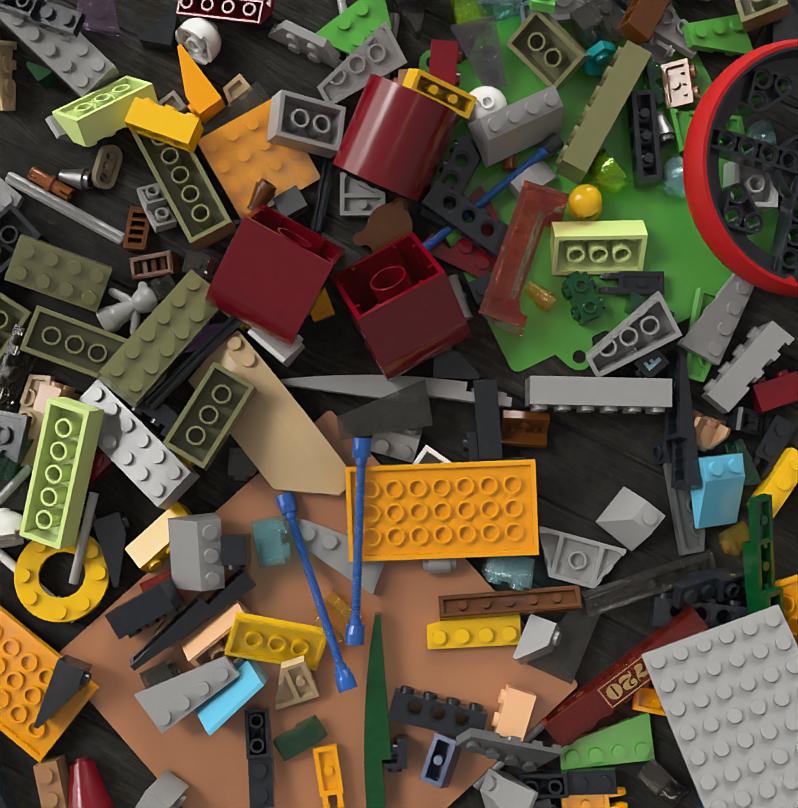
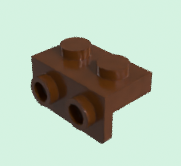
M503 410L500 426L502 445L546 448L550 413Z

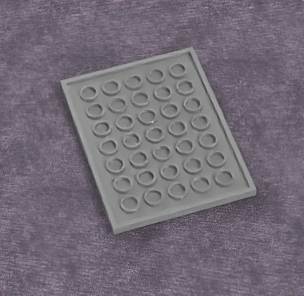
M779 605L641 654L703 808H798V645Z

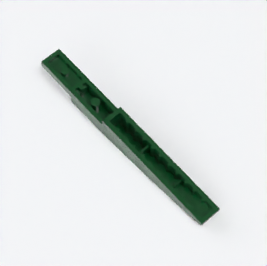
M763 493L748 498L750 540L742 542L748 615L775 605H779L784 615L783 588L775 586L772 495Z
M375 612L365 699L366 808H386L383 760L391 759L392 753L380 612Z

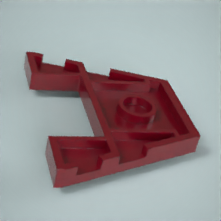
M480 185L469 196L472 204L486 194L483 187ZM491 202L483 206L484 209L491 213V218L497 222L500 220ZM487 226L481 227L482 234L490 237V228ZM432 233L424 242H427L430 238L432 239L435 234ZM461 237L451 249L442 241L438 242L431 249L430 254L436 259L456 267L458 270L475 278H480L489 274L513 250L514 246L509 239L499 256L493 259Z

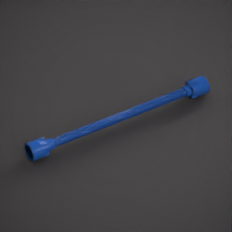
M353 438L352 457H356L355 463L358 465L356 466L358 468L356 471L358 472H356V518L354 519L356 520L354 521L356 523L354 526L356 527H354L353 546L354 573L352 574L351 606L353 607H351L352 616L349 624H346L345 644L364 645L365 624H361L362 619L360 618L361 560H363L361 558L363 555L361 554H363L362 539L364 532L365 465L367 458L371 457L372 438Z
M293 492L281 494L275 498L282 516H285V519L289 522L290 530H292L291 533H293L292 536L295 544H297L296 547L307 581H309L308 584H310L309 587H311L310 590H312L311 593L320 616L319 618L321 619L320 621L322 622L321 624L323 625L331 654H333L334 663H336V673L334 675L338 691L341 693L357 687L350 668H347L346 663L343 661L325 603H323L324 600H322L323 597H321L322 594H320L321 591H319L318 582L315 574H313L312 563L310 562V557H308L309 554H307L308 551H306L307 548H305L306 546L296 520L297 508Z

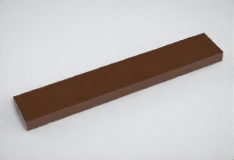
M579 585L438 596L440 621L582 610Z

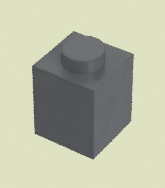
M296 185L273 198L275 206L272 209L292 220L309 211L308 205Z

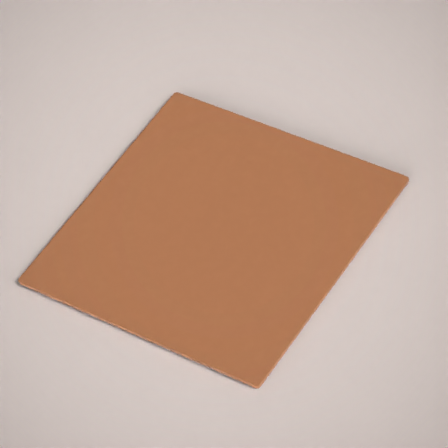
M327 411L314 423L346 466H358L355 463L356 457H352L353 438L356 437L332 411ZM371 455V457L367 458L365 466L380 465ZM259 472L215 512L221 519L222 536L251 534V562L246 564L243 569L254 580L256 586L240 596L238 600L248 608L252 615L322 627L323 625L321 624L322 622L320 621L321 619L319 618L320 616L311 593L312 590H310L311 587H309L310 584H308L309 581H307L296 547L297 544L293 541L291 527H289V522L285 519V516H282L275 498L281 494L293 492L296 500V520L298 525L301 519H305L346 534L348 528L346 491L340 496L322 493H298L297 491L286 490L275 491L262 473ZM308 551L307 554H309L308 557H310L309 559L312 563L313 574H315L318 582L319 591H321L320 594H322L321 597H323L322 600H324L323 603H325L340 653L347 668H350L354 675L357 687L339 693L334 675L336 673V663H334L335 660H333L334 657H332L333 654H331L329 643L326 642L317 671L310 670L319 689V697L276 710L275 698L281 665L254 660L269 676V679L260 690L212 735L206 732L195 709L162 734L134 696L137 692L196 668L188 661L180 644V641L195 629L183 636L175 646L166 648L134 671L130 667V659L155 636V631L165 619V615L159 617L160 621L152 627L147 628L146 625L141 627L142 631L134 637L129 638L126 635L121 639H118L105 617V614L163 580L169 577L172 580L170 556L162 562L159 569L143 576L59 652L61 656L67 654L92 664L90 673H92L91 680L99 688L89 701L158 779L167 769L189 785L184 793L187 798L182 804L183 808H250L244 710L269 708L275 771V807L272 808H324L323 800L319 793L313 747L337 743L344 786L345 808H366L364 772L365 699L375 612H380L388 716L395 687L401 688V685L413 687L415 689L414 692L423 694L424 691H430L438 694V698L447 699V697H454L460 699L462 704L469 705L470 702L483 705V709H486L488 713L484 730L494 732L491 720L494 712H498L501 705L498 703L501 689L505 690L506 685L509 684L534 692L536 695L525 732L526 735L577 687L576 680L551 653L521 665L513 659L517 645L428 649L426 625L440 621L438 596L495 592L465 558H456V569L451 570V572L428 575L427 570L422 569L421 559L386 560L373 595L363 588L360 591V618L362 619L361 624H365L364 645L345 644L346 624H349L352 616L353 581ZM228 565L223 566L224 582L237 571L228 570ZM217 589L207 591L177 590L184 600L181 604L188 605L199 593L207 599ZM520 620L522 636V633L526 625ZM413 701L409 705V709L413 712H417L422 708V704L418 701ZM435 707L432 711L435 717H442L445 713L442 707ZM463 712L458 713L455 717L458 723H464L468 719V715ZM389 720L391 758H397V756H393V742H397L398 735H407V769L394 773L383 768L386 808H447L498 760L488 759L484 755L471 753L462 748L449 787L440 789L419 779L433 737L437 731ZM337 794L329 795L331 808H338Z

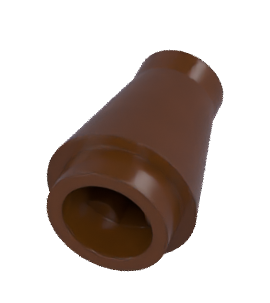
M261 179L259 183L256 182L247 208L253 211L262 204L267 205L276 195L275 191L277 188L264 179Z

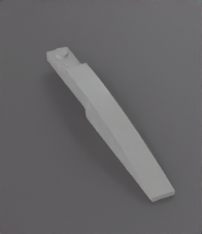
M331 375L281 379V383L286 387L414 405L418 404L419 396L475 404L474 388H471L470 392L466 391L467 382L413 376H398L387 381L384 375ZM498 392L499 407L509 409L512 398L507 397V393Z

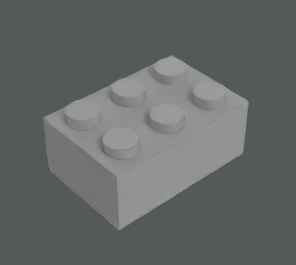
M281 89L271 99L266 142L331 158L337 154L342 142L346 107Z

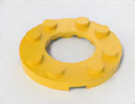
M78 531L75 545L60 550L34 540L24 548L15 567L14 584L18 598L29 612L43 620L65 623L88 615L101 603L110 584V575L100 544L90 535L83 560L85 567L83 585L76 593L64 598H56L47 594L40 584L39 573L44 562L52 555L62 552L75 555L80 532Z

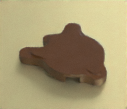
M398 197L393 202L377 207L371 213L366 227L353 236L355 245H368L374 253L411 233L413 224L407 210V201L402 197Z

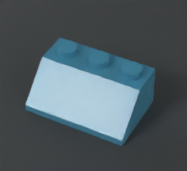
M242 658L234 665L240 675L195 709L209 735H212L260 690L269 679V676L254 660L248 659L245 661Z

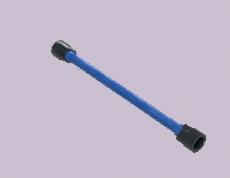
M552 133L539 144L540 148L532 157L505 177V179L494 186L473 205L477 208H483L485 204H488L494 197L503 192L510 185V182L528 167L546 157H553L563 149L564 143L556 133ZM464 212L462 214V219L464 222L467 221L470 217H472L467 212ZM445 226L432 239L430 238V240L422 244L431 252V249L438 242L440 243L445 239L447 235H450L453 230Z

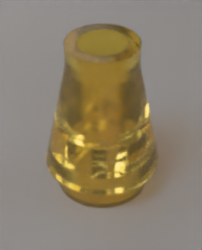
M530 281L523 290L541 311L549 312L558 300L555 292L535 284L533 281Z

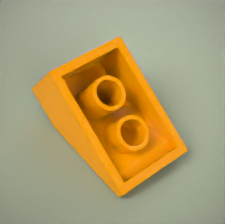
M180 44L177 48L186 98L190 103L187 105V108L208 129L227 115L228 111L221 96Z

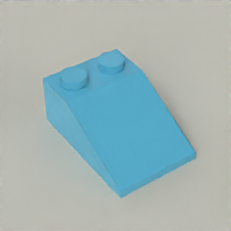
M742 453L699 457L702 487L690 490L695 528L737 523L745 480Z

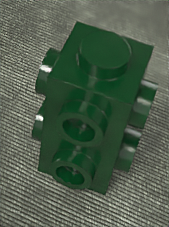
M579 271L568 274L566 276L567 279L562 283L561 291L565 300L570 301L572 306L570 312L573 319L582 325L601 317L605 313V304L603 299L598 297L594 290L596 284L593 277L588 276L586 271L581 274Z

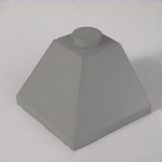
M623 486L595 522L626 548L633 551L652 534L665 515L648 501Z
M492 768L488 769L480 789L485 808H533L538 796L535 790L510 773Z

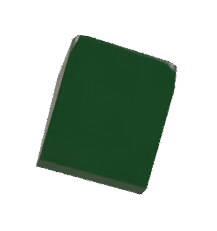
M31 62L26 63L27 68L43 88L47 89L58 81V77L53 71Z

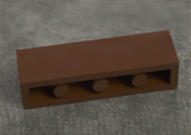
M632 0L616 32L624 39L638 46L642 43H648L655 35V27L664 18L663 12L673 0Z

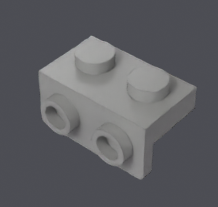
M379 417L372 437L371 451L413 463L422 429L412 424L395 422L391 418Z

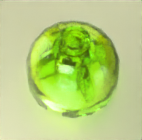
M603 147L596 154L588 169L591 176L589 183L605 193H619L632 182L629 178L624 181L627 175L610 155L606 157L603 155L607 152Z

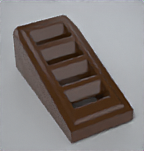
M130 206L123 249L130 252L149 253L152 226L147 216L146 218L135 217V213L145 214L143 207ZM134 222H142L145 223V225L135 226ZM133 230L143 231V235L133 234ZM132 239H142L141 243L132 242Z
M171 250L129 258L133 281L180 275L181 273L178 253ZM158 260H160V262H161V270H160V271H159ZM149 261H151L152 272H150ZM139 262L143 264V274L140 272Z

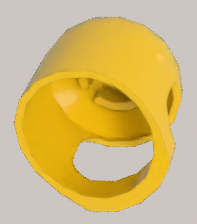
M582 184L574 188L568 202V211L572 218L577 221H595L598 219L603 206L602 196L598 188L590 184ZM594 215L593 217H591V218H589V219H585V217Z

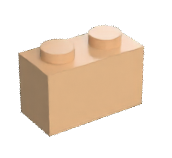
M509 684L506 685L505 690L501 689L498 703L501 705L499 711L494 712L491 720V726H494L493 730L495 733H500V736L521 737V742H523L536 700L534 692Z

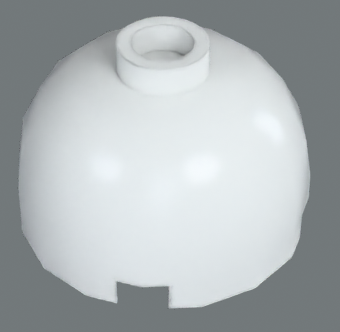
M199 17L190 18L175 31L177 43L182 46L184 45L188 50L187 53L197 63L206 65L208 62L211 63L220 52L221 37L217 26L211 21Z
M492 86L475 88L469 94L477 97L469 119L464 120L468 125L483 116L508 106L505 96L500 90Z
M0 508V548L13 547L24 543L23 539L25 537L19 535L23 516L17 512L10 511V508Z

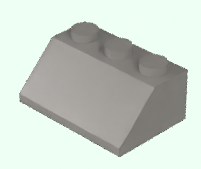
M215 513L167 518L171 577L176 588L194 591L225 588L224 567L221 566V519Z

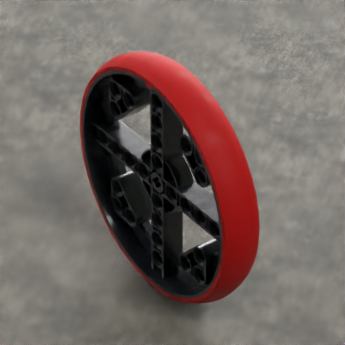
M798 39L783 40L752 50L733 62L712 82L702 96L692 116L684 144L682 162L683 183L689 211L697 230L712 253L724 266L751 285L768 292L798 297V129L795 136L788 138L778 146L727 130L726 126L736 108L741 116L748 118L766 110L793 92L794 82L788 75H798ZM719 158L770 173L774 188L782 196L770 254L760 249L747 237L759 233L763 229V218L743 184L735 183L721 188ZM731 192L734 195V200L731 198ZM726 214L729 218V222L726 221Z

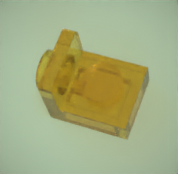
M744 521L738 522L718 535L721 540L719 544L723 551L733 556L740 554L739 551L743 549L742 542L750 540L749 529Z

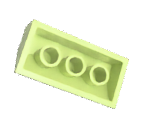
M125 76L52 111V114L73 142L85 147H91L96 145L98 140L104 137H111L116 134V131L128 127L124 120L135 97L143 100L144 98H149L158 105L159 103L152 83Z
M644 221L552 222L550 237L551 275H568L575 271H579L580 274L586 271L588 275L617 273L618 271H643L648 237Z

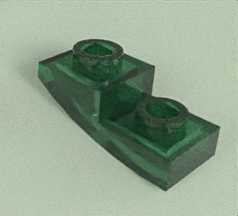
M651 57L643 69L644 90L654 89L657 110L662 107L666 100L664 90L661 86H658L663 77L662 69Z
M313 715L297 723L293 729L276 736L272 743L284 761L312 747L325 738L328 733L317 716Z

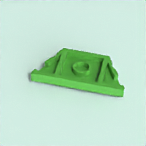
M358 0L315 34L328 39L333 48L339 53L343 52L349 56L385 20L392 32L386 1Z

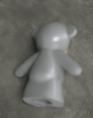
M144 281L139 283L138 290L134 292L132 297L115 288H110L108 294L118 299L120 303L98 309L96 316L103 329L113 334L131 320L130 334L132 335L140 326V313L153 312L158 306V298Z

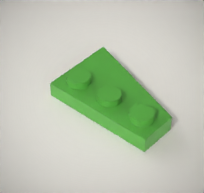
M738 14L686 23L681 28L688 49L710 53L714 51L724 52L727 56L735 54L744 56L753 50L747 32L744 33Z

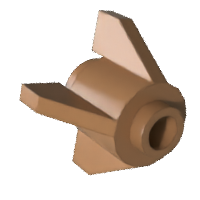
M693 410L698 450L705 452L707 449H713L728 438L731 429L726 427L727 422L705 416L697 410Z

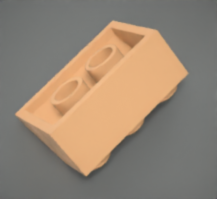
M238 599L210 617L180 641L188 661L196 668L225 656L224 649L236 612L252 614ZM227 655L233 665H236L242 659Z

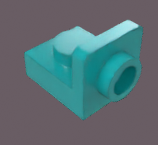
M601 40L587 50L591 56L583 64L586 74L597 78L603 76L600 64L607 62L610 56L616 53L617 50L613 43Z

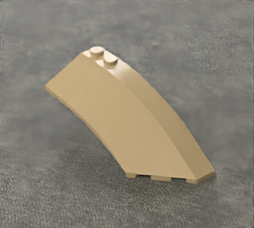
M237 330L202 363L188 380L189 383L196 390L212 363L216 362L253 384L257 391L230 434L275 491L286 490L308 494L342 495L346 491L345 467L347 466L281 381Z

